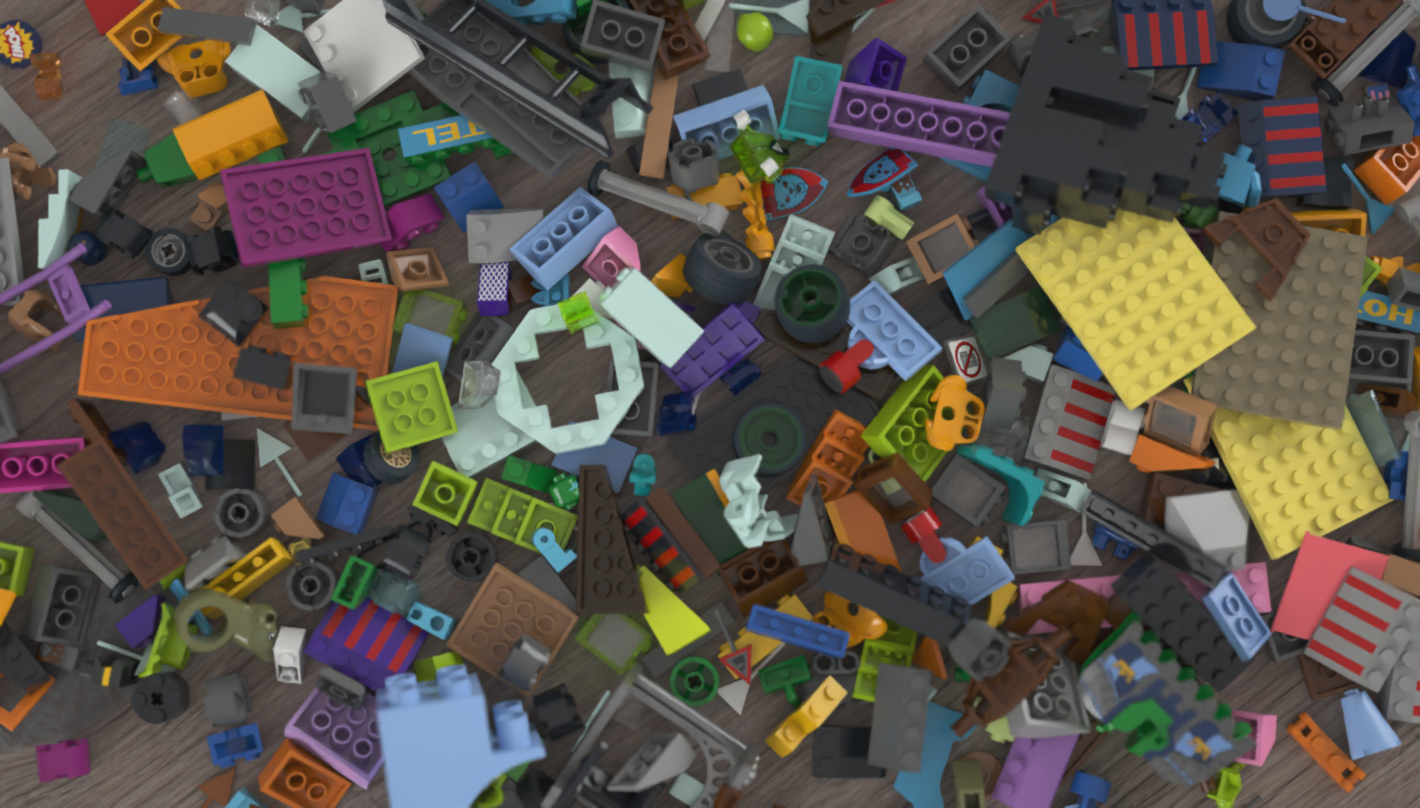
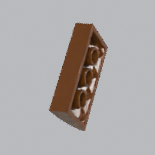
M625 0L630 10L665 20L655 57V62L665 80L695 67L710 57L706 45L681 0Z
M659 487L645 498L705 578L721 567L662 487Z

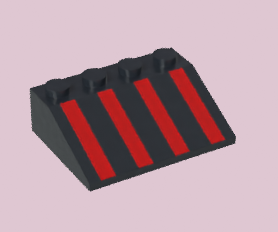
M642 497L637 499L621 514L625 532L628 535L631 532L637 538V541L634 542L642 554L648 552L652 557L650 564L657 573L662 571L668 579L664 582L673 593L675 591H678L680 594L704 577Z

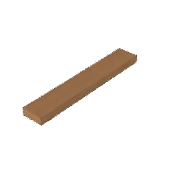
M657 64L650 104L654 109L648 114L639 175L664 179L679 74L665 80Z

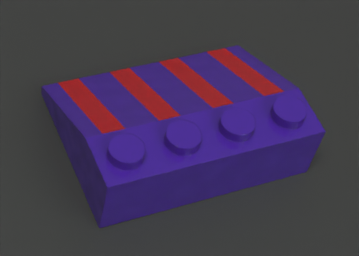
M366 597L365 601L355 609L333 601L315 629L303 653L376 691L377 689L386 688V678L409 673L430 632L411 623L406 619L407 617L369 597Z

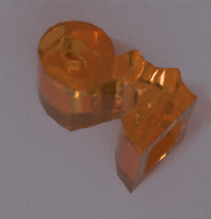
M52 52L30 54L32 66L39 69V74L34 79V87L39 99L43 101L46 99L62 98L63 85L61 82L62 75L60 74L62 66L60 55Z

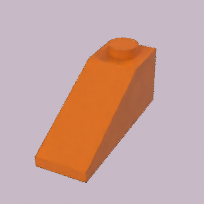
M1139 434L1129 462L1136 465V469L1146 473H1150V471L1207 468L1215 464V461L1202 455L1195 456L1146 434Z

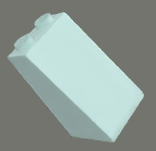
M256 24L251 46L238 44L225 62L243 79L259 90L263 89L267 96L308 124L310 121L308 113L311 111L307 103L304 104L299 97L298 90H300L298 82L316 75L320 71Z
M624 268L616 276L618 281L612 287L607 286L600 293L599 297L601 299L597 303L660 363L671 368L704 331L636 268Z

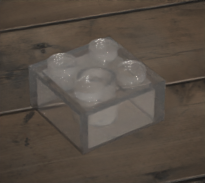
M245 0L243 16L271 26L278 22L280 0Z

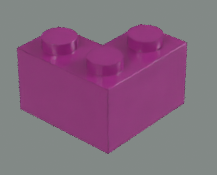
M431 194L395 204L386 213L392 241L391 243L381 244L386 253L395 250H405L410 246L409 242L419 237L422 233L429 235L439 229L438 225L445 217Z

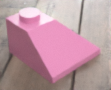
M618 226L602 238L582 268L596 281L599 280L605 287H612L618 281L616 276L624 268L634 267L638 271L641 270L637 243Z
M1232 710L1230 717L1236 723L1244 721L1251 726L1252 732L1247 736L1253 738L1257 744L1256 748L1232 762L1262 766L1276 739L1277 715Z

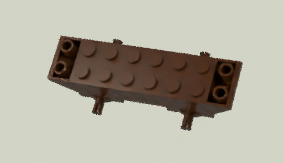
M1332 0L1321 12L1345 18L1346 22L1340 23L1307 13L1301 31L1288 46L1323 80L1342 60L1345 61L1351 55V52L1403 0Z

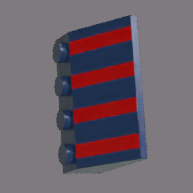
M1112 0L1108 14L1110 31L1116 55L1126 57L1124 67H1127L1128 71L1217 66L1218 56L1214 10L1211 0Z
M1318 97L1271 99L1238 104L1241 145L1252 149L1247 162L1254 164L1255 171L1260 175L1262 192L1259 203L1275 198L1281 200L1327 193Z

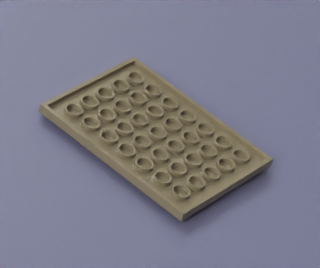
M1220 211L1217 214L1216 223L1237 214ZM1303 226L1311 235L1289 270L1285 281L1277 291V295L1270 302L1254 285L1273 268L1238 231L1234 232L1219 246L1213 242L1210 265L1256 326V329L1194 369L1191 395L1216 404L1219 409L1335 430L1342 429L1368 237Z

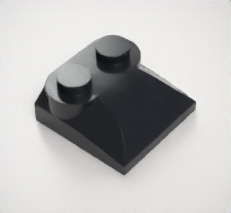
M227 277L218 286L216 293L198 317L239 347L270 307L230 277Z

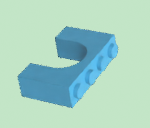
M485 0L524 25L534 24L542 26L546 25V22L551 21L565 23L567 19H576L577 0H535L524 7L520 6L519 0Z
M985 70L982 76L977 74L971 86L975 90L971 97L966 96L962 104L1011 113L1020 86ZM940 157V160L987 182L992 167Z

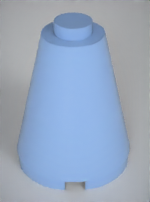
M1359 688L1344 692L1345 697L1341 699L1352 760L1401 745L1400 739L1366 691L1360 692Z

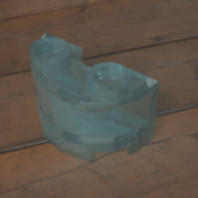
M380 570L369 590L367 598L374 600L373 603L407 618L414 601H419L423 592L418 590L419 585L410 580H405L403 583L396 579L397 576Z

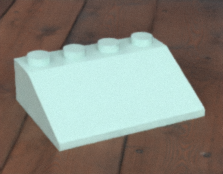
M517 371L523 409L537 407ZM493 384L485 390L482 396L475 393L451 406L458 432L441 437L458 472L469 478H473L506 460L508 455L513 456L538 442L498 415Z

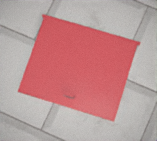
M1306 530L1270 632L1278 631L1309 640L1350 567L1353 566L1381 580L1389 556L1309 534L1310 531Z

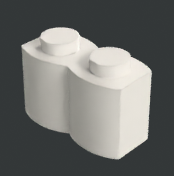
M1114 400L1100 447L1124 455H1131L1138 439L1139 428L1143 429L1145 425L1143 423L1145 408L1137 406L1130 411L1124 402Z

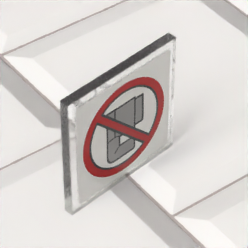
M975 333L943 341L953 375L963 377L967 385L986 380L988 370Z

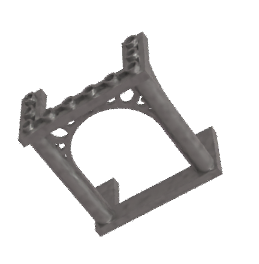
M635 662L540 806L543 808L552 807L561 792L577 773L576 769L581 763L582 758L585 757L628 692L686 730L701 746L708 767L707 783L700 798L690 808H712L721 782L737 790L743 784L748 785L756 773L754 771L758 766L757 762L760 758L758 755L760 746L752 740L749 745L713 722L642 674L641 671L644 667ZM713 747L716 750V752L718 749L722 752H718L715 755H712L710 753V748ZM720 759H726L731 763V767L725 771L716 770L713 765L714 762ZM715 777L723 778L718 781L719 785L713 783ZM582 787L576 796V799L590 808H612ZM707 798L709 802L705 804L702 802V799Z

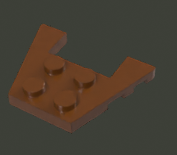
M1277 198L1247 209L1237 215L1227 217L1217 223H1212L1203 229L1217 246L1222 244L1234 232L1238 231L1273 269L1254 286L1269 302L1277 295V291L1285 281L1289 270L1311 235Z
M1066 579L1042 595L1041 601L1032 607L1026 606L1021 610L1020 615L1014 619L1010 617L1004 622L1006 630L1023 638L1038 620H1042L1057 628L1062 625L1070 634L1076 636L1064 649L1065 657L1082 665L1091 651L1110 604L1106 597Z

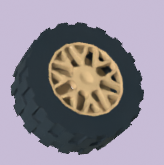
M378 431L364 445L362 457L364 458L363 463L368 469L367 471L376 480L394 485L395 483H402L417 470L420 463V451L416 444L385 453Z

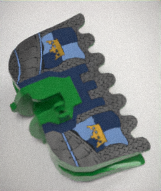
M1133 610L1120 626L1084 660L1079 672L1080 698L1086 708L1100 719L1099 723L1095 726L1099 733L1104 731L1111 732L1115 728L1122 732L1131 731L1125 742V749L1130 753H1137L1139 756L1143 755L1153 769L1164 779L1183 785L1203 782L1232 761L1257 747L1256 741L1247 736L1252 732V728L1248 723L1244 721L1236 723L1230 717L1232 708L1229 704L1221 703L1217 705L1216 701L1212 699L1214 690L1211 686L1204 684L1198 687L1197 682L1194 680L1196 672L1192 667L1185 666L1180 669L1178 662H1176L1178 654L1173 648L1161 651V646L1158 643L1159 634L1154 630H1148L1143 633V628L1140 625L1142 618Z

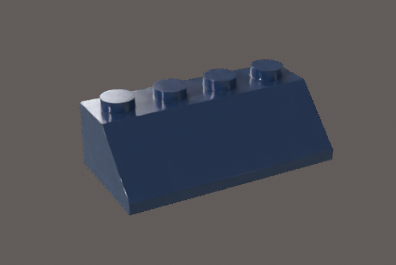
M167 276L80 285L90 310L104 300L109 301L111 304V308L96 319L175 304ZM86 326L73 334L76 343L84 342Z

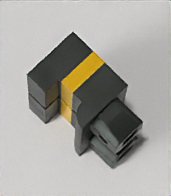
M114 655L95 657L92 660L85 659L81 663L80 675L91 677L90 683L117 688L134 685L137 683L138 675H134L140 660L135 658L118 660Z

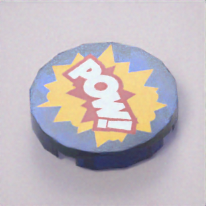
M10 20L1 24L0 62L14 69L32 65L42 50V39L39 32L29 23L21 20Z

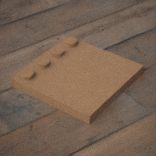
M496 563L446 646L527 698H530L580 617V614H576L569 607L504 566ZM522 632L549 647L548 650L551 651L550 658L543 670L537 669V679L530 691L526 689L521 690L497 675L500 668L504 666L506 657L517 639L520 638Z

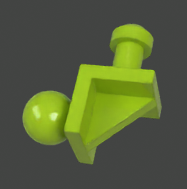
M1231 762L1229 767H1224L1215 773L1217 789L1212 790L1210 788L1207 796L1215 799L1216 805L1219 808L1233 807L1234 800L1242 789L1240 772L1238 771L1244 768V763Z

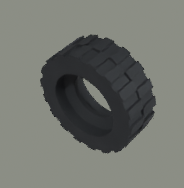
M531 770L517 784L516 793L525 808H543L540 805L555 781L540 770Z

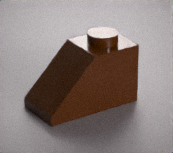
M1359 383L1353 406L1383 416L1405 420L1407 414L1415 410L1418 397L1405 389Z

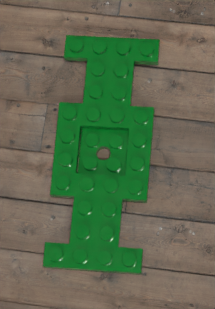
M412 90L354 114L356 122L332 133L327 132L333 149L320 154L369 148L385 208L435 187L451 177L444 159L430 158L426 159L425 163L419 165L407 163L403 156L398 129L455 117L461 114L445 103L423 111L415 91ZM498 143L497 147L491 148L496 160L514 153L501 143ZM280 146L257 155L260 164L287 160ZM390 149L395 150L396 158L393 161H386L384 153Z

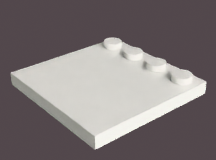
M342 0L303 31L323 69L326 72L337 75L353 113L425 59L415 39L386 21L385 14L387 12L382 0Z

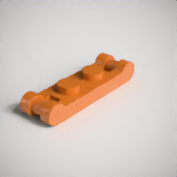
M1302 711L1297 716L1298 720L1294 724L1290 723L1285 728L1286 731L1344 791L1350 793L1354 789L1353 785L1358 780L1362 781L1366 774L1316 725L1307 713ZM1307 727L1309 730L1302 735L1301 731ZM1345 769L1350 772L1346 778L1341 775Z

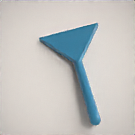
M1342 164L1341 167L1366 201L1370 231L1373 235L1392 215L1395 208L1371 199L1348 166Z

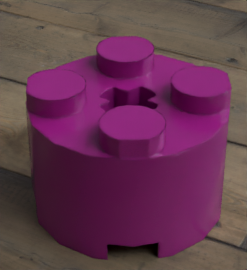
M88 738L57 741V744L51 745L50 743L35 746L39 782L55 781V779L62 778L69 779L91 773Z

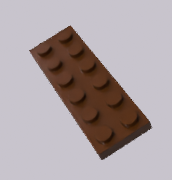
M103 437L57 465L145 590L189 562Z

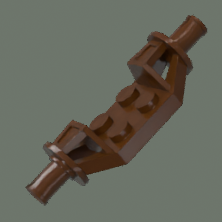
M1060 625L1046 640H1041L1035 635L1033 638L1010 642L1011 649L1007 648L1009 658L1000 672L991 678L988 675L982 677L983 681H977L971 677L966 698L962 701L966 708V713L954 724L950 725V728L961 739L975 724H980L986 729L989 727V723L1007 716L1045 681L1054 664L1061 661L1056 656V651L1073 636ZM1038 645H1041V648H1039L1029 656H1027L1024 653ZM981 692L984 695V697L978 703V705L975 708H973L972 706Z

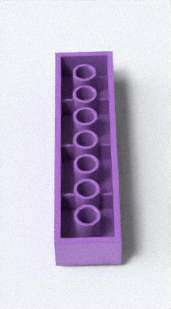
M839 81L827 127L830 136L992 167L1010 113Z

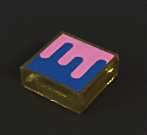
M1388 82L1361 88L1363 97L1371 96L1373 100L1391 97Z

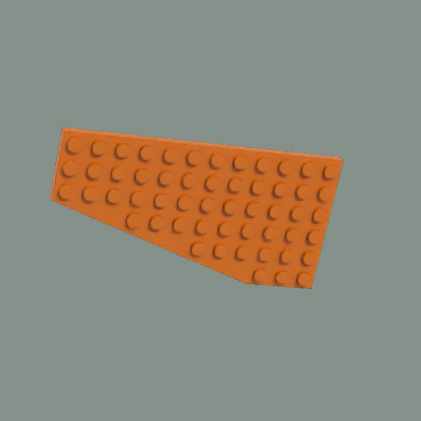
M328 276L307 279L308 295H304V304H308L309 319H305V327L275 329L271 323L270 287L247 290L270 308L239 347L198 317L211 298L87 320L78 395L292 420L293 376L289 390H280L234 378L233 375L240 349H248L249 345L266 348V354L273 355L274 351L292 355L291 360L296 361V363L358 368L357 385L366 388L365 381L388 375L399 288L396 285ZM356 395L353 428L379 431L373 410Z

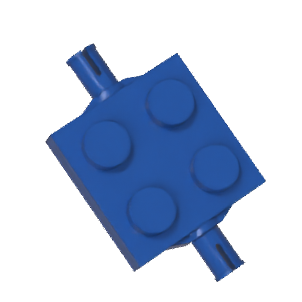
M1417 64L1406 67L1410 81L1405 87L1396 91L1400 105L1415 122L1412 136H1418L1420 134V76Z

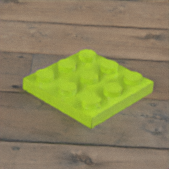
M438 361L364 382L385 453L458 432Z

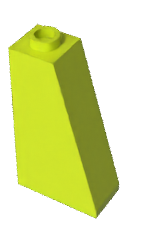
M636 565L650 613L643 615L667 656L670 657L711 632L710 627L645 566L640 568L639 565Z

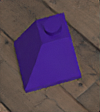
M874 38L850 61L844 82L898 91L907 57L879 38Z

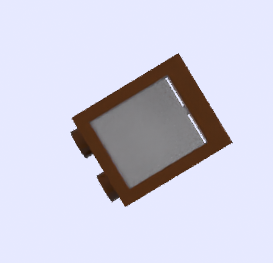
M898 452L859 468L854 482L856 489L889 524L899 520L903 521L911 515L926 511L930 506L933 494L929 486Z

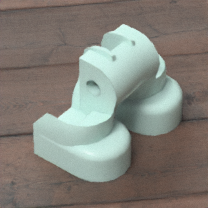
M760 454L728 462L723 468L719 482L721 489L730 501L724 510V516L746 547L761 546L763 541H776L786 538L795 531L799 519V514L780 517L776 510L771 512L764 510L768 496L767 494L758 495L761 486L754 477L762 458Z

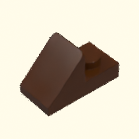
M530 275L509 281V313L533 302L531 298L539 292L537 288L531 285L533 279Z

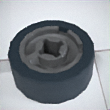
M172 228L158 230L151 236L146 246V256L150 265L165 275L178 276L186 273L192 268L184 241L188 235ZM173 248L175 254L168 255V250Z

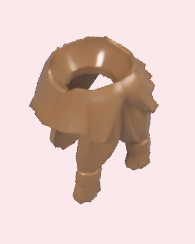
M13 143L0 149V157H9L13 192L20 195L23 199L29 200L31 187L27 185L32 182L37 183L43 189L55 185L56 175L53 173L52 168L36 166V159L32 158L27 146Z
M36 289L25 291L22 300L15 303L14 308L7 315L9 322L18 333L23 332L25 336L36 341H41L53 333L30 319L33 313L44 309L65 321L59 305L54 302L51 296L42 290ZM63 340L49 348L57 352Z

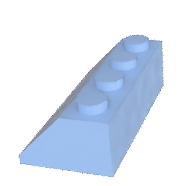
M764 85L673 116L680 141L695 138V142L705 143V139L710 140L716 146L718 160L752 149L754 146H761L773 140L781 139L780 133H777L778 124L772 100ZM743 110L747 112L751 119V123L746 125L750 133L749 137H744L742 130L738 129L737 122L733 117Z
M579 187L509 250L527 272L544 288L549 290L591 253L602 238L617 228L618 225L608 207L582 187Z

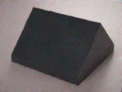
M219 439L205 441V490L255 489V440Z

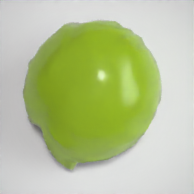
M757 12L740 15L736 29L741 43L747 49L754 52L763 51L768 48L774 38L773 28L768 18Z

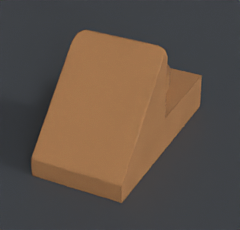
M218 181L198 194L197 197L202 200L189 218L191 222L205 231L217 227L228 210L223 184Z

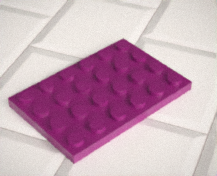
M369 148L220 170L242 268L386 244L392 241Z

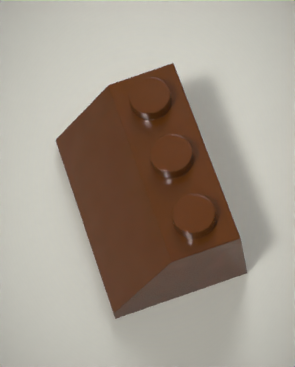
M785 538L776 541H763L761 546L748 549L721 564V567L718 568L720 575L744 617L751 614L754 604L764 607L809 582L802 566H799L797 558L793 557L791 548Z

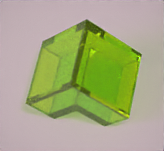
M586 291L557 303L563 321L571 334L599 322Z

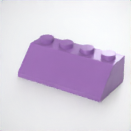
M1080 734L1034 739L1016 737L991 797L1012 808H1050Z

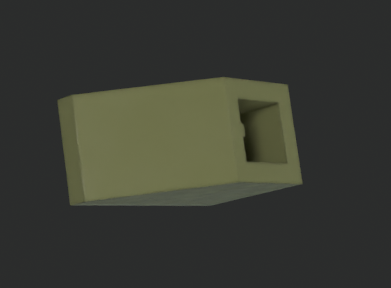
M953 760L956 808H985L984 786L979 760Z

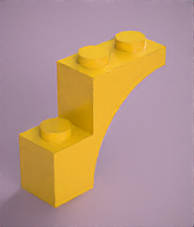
M973 536L968 547L978 542L982 538L978 536ZM994 546L1001 556L1003 550ZM1009 582L987 596V610L983 621L990 624L994 629L996 626L1000 627L1006 618V614H1004L1005 609L1008 605L1011 606L1018 595L1015 592L1018 586Z
M829 675L795 711L774 728L764 741L781 758L794 751L808 733L817 729L848 692Z

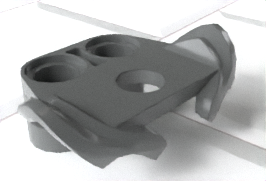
M845 651L844 658L837 659L818 653L814 657L810 669L812 681L798 686L799 700L803 703L825 678L830 675L848 692L840 701V703H847V708H854L870 702L852 697L857 670L860 666L858 655L852 651ZM849 658L854 662L855 666L853 669L847 670L842 666L841 661ZM826 659L830 663V668L828 670L819 669L817 661Z

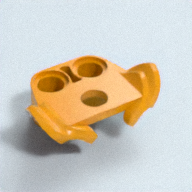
M206 39V41L189 45H179L166 50L157 58V61L163 70L174 75L186 96L191 98L220 92L228 85V79L222 69L223 64L230 55V43ZM202 50L200 57L190 58L193 51Z
M958 375L945 377L939 382L930 397V401H937L933 421L926 418L925 427L926 438L930 445L941 450L951 451L955 444L971 443L978 438L985 406L981 399L967 391V384L963 377ZM968 403L973 406L972 415L966 410ZM944 407H950L954 412V416L950 421L945 420L941 415ZM962 427H965L968 431L966 439L961 435Z
M827 590L823 598V603L825 604L824 611L816 613L812 619V622L850 633L846 648L858 645L865 638H879L888 628L881 615L858 605V614L852 615L848 609L851 601Z

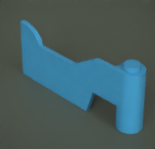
M1052 215L1049 226L1062 217ZM1009 220L942 272L965 320H968L972 314L963 298L1010 256L1016 247L1024 243L1030 236H1035V233H1025L1021 229L1013 228L1012 220Z
M930 701L927 706L920 773L898 771L893 785L896 791L913 804L912 808H944L940 781L954 740L959 741L967 738L977 726L975 724L960 739L954 733V730L950 728V725L954 724L963 714Z

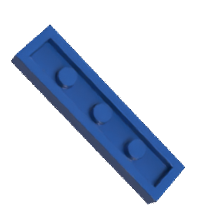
M755 604L752 607L745 631L837 659L844 658L850 636L848 632Z

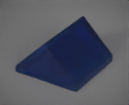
M1403 30L1357 76L1383 84L1387 83V85L1402 89L1406 86L1408 79L1406 67L1412 64L1417 43Z

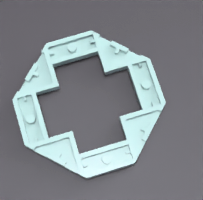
M579 300L531 309L490 366L498 415L555 454L605 445L611 437V433L629 411L636 397L645 388L636 339ZM583 326L587 349L611 345L619 390L595 395L599 419L552 428L547 405L523 409L516 364L540 359L536 335Z

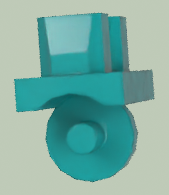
M643 453L634 460L630 482H635L634 495L649 496L651 484H655L657 468H654L655 461L653 457Z

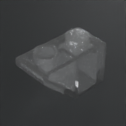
M184 90L171 94L168 100L163 103L179 126L205 115L198 102Z

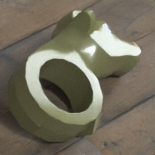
M200 589L192 591L183 597L177 605L174 614L175 627L184 643L190 647L191 652H212L234 641L253 652L261 663L268 664L275 661L273 648L277 637V613L275 608L269 603H256L255 600L247 598L246 602H242L216 590ZM214 606L223 610L222 623L212 633L195 635L188 631L189 618L198 609Z

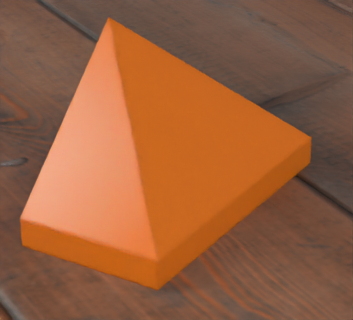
M923 635L911 661L924 669L931 670V673L941 679H947L938 641Z

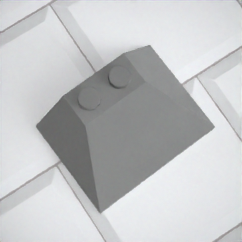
M1237 488L1166 497L1165 531L1228 566L1225 571L1245 568L1250 554L1251 517ZM1164 561V564L1170 571L1185 573Z

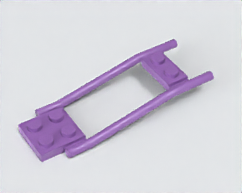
M78 244L45 269L0 294L1 306L47 279L65 321L69 322V325L2 362L0 364V375L76 333L86 326L87 320L96 319L111 308L110 302L104 300L90 310L73 269L68 266V264L86 252V247L83 244Z

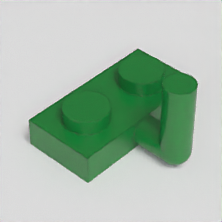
M805 655L758 670L765 695L784 690L786 699L793 709L796 710L801 705L795 694L794 686L812 681Z

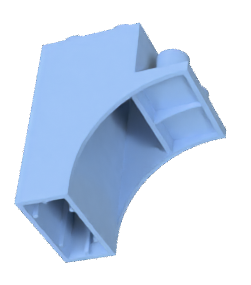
M451 665L436 670V680L418 683L416 682V675L413 673L398 674L386 678V688L377 689L376 695L377 714L391 808H468L479 792L504 771L523 762L545 757L542 741L534 722L528 723L527 713L523 712L522 701L508 700L494 704L492 709L495 729L488 730L484 696L477 674H467L465 665Z

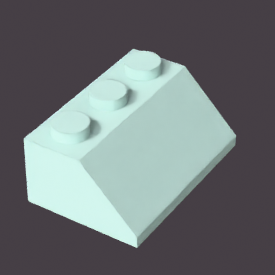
M609 61L610 78H631L640 97L650 104L656 63L654 62L652 72L649 73ZM622 98L614 101L612 109L615 137L645 136L648 114Z

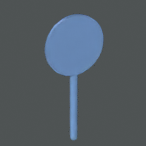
M1263 0L1265 13L1276 21L1289 20L1300 10L1340 23L1346 22L1345 18L1301 6V0Z

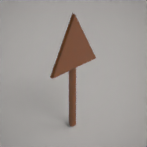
M235 768L197 786L210 796L201 808H207L213 799L222 806H227Z

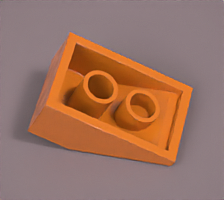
M1419 135L1412 136L1411 143L1371 150L1353 170L1359 179L1385 205L1390 204L1407 193L1420 177Z
M289 738L284 740L257 777L260 791L292 808H335L352 784L340 772Z

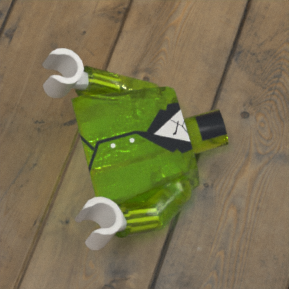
M743 110L733 116L737 122L739 135L729 147L750 183L766 179L767 183L772 184L782 174V168L790 156L789 150L787 148H780L773 135L758 133L752 130L749 125L751 119L747 112Z

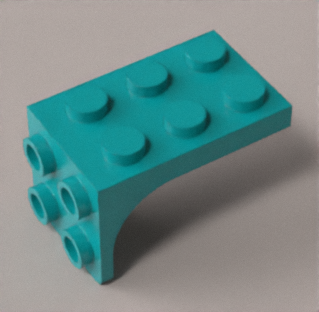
M795 56L784 111L777 133L782 134L781 139L797 141V137L806 139L805 144L818 147L821 142L826 143L829 132L827 125L843 65Z
M970 443L969 446L960 444L956 453L998 474L1006 482L1009 498L1001 519L1020 526H1024L1029 522L1033 515L1032 509L1036 501L1043 494L1045 481L1033 476V470L1024 466L1014 465L1013 460L1002 455L997 456L993 454V450L986 446H978Z

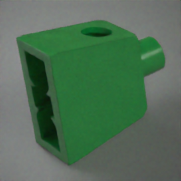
M174 133L145 151L144 157L148 165L136 170L142 183L154 179L162 188L199 180L189 166Z
M351 555L331 599L351 609L357 608L365 601L376 578L378 569L374 565Z

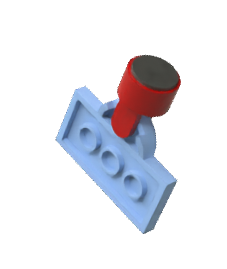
M874 280L850 299V315L847 323L853 329L850 332L847 343L848 350L845 353L841 351L834 352L820 364L819 371L826 384L838 393H845L861 379L858 370L859 366L867 369H879L889 364L907 381L942 351V347Z
M931 506L926 511L911 515L901 522L900 528L911 544L918 542L923 549L920 557V569L924 575L919 577L923 583L930 586H938L945 593L951 596H960L973 605L1014 580L1015 576L988 536L968 548L953 538L937 537L934 531L942 525V522Z

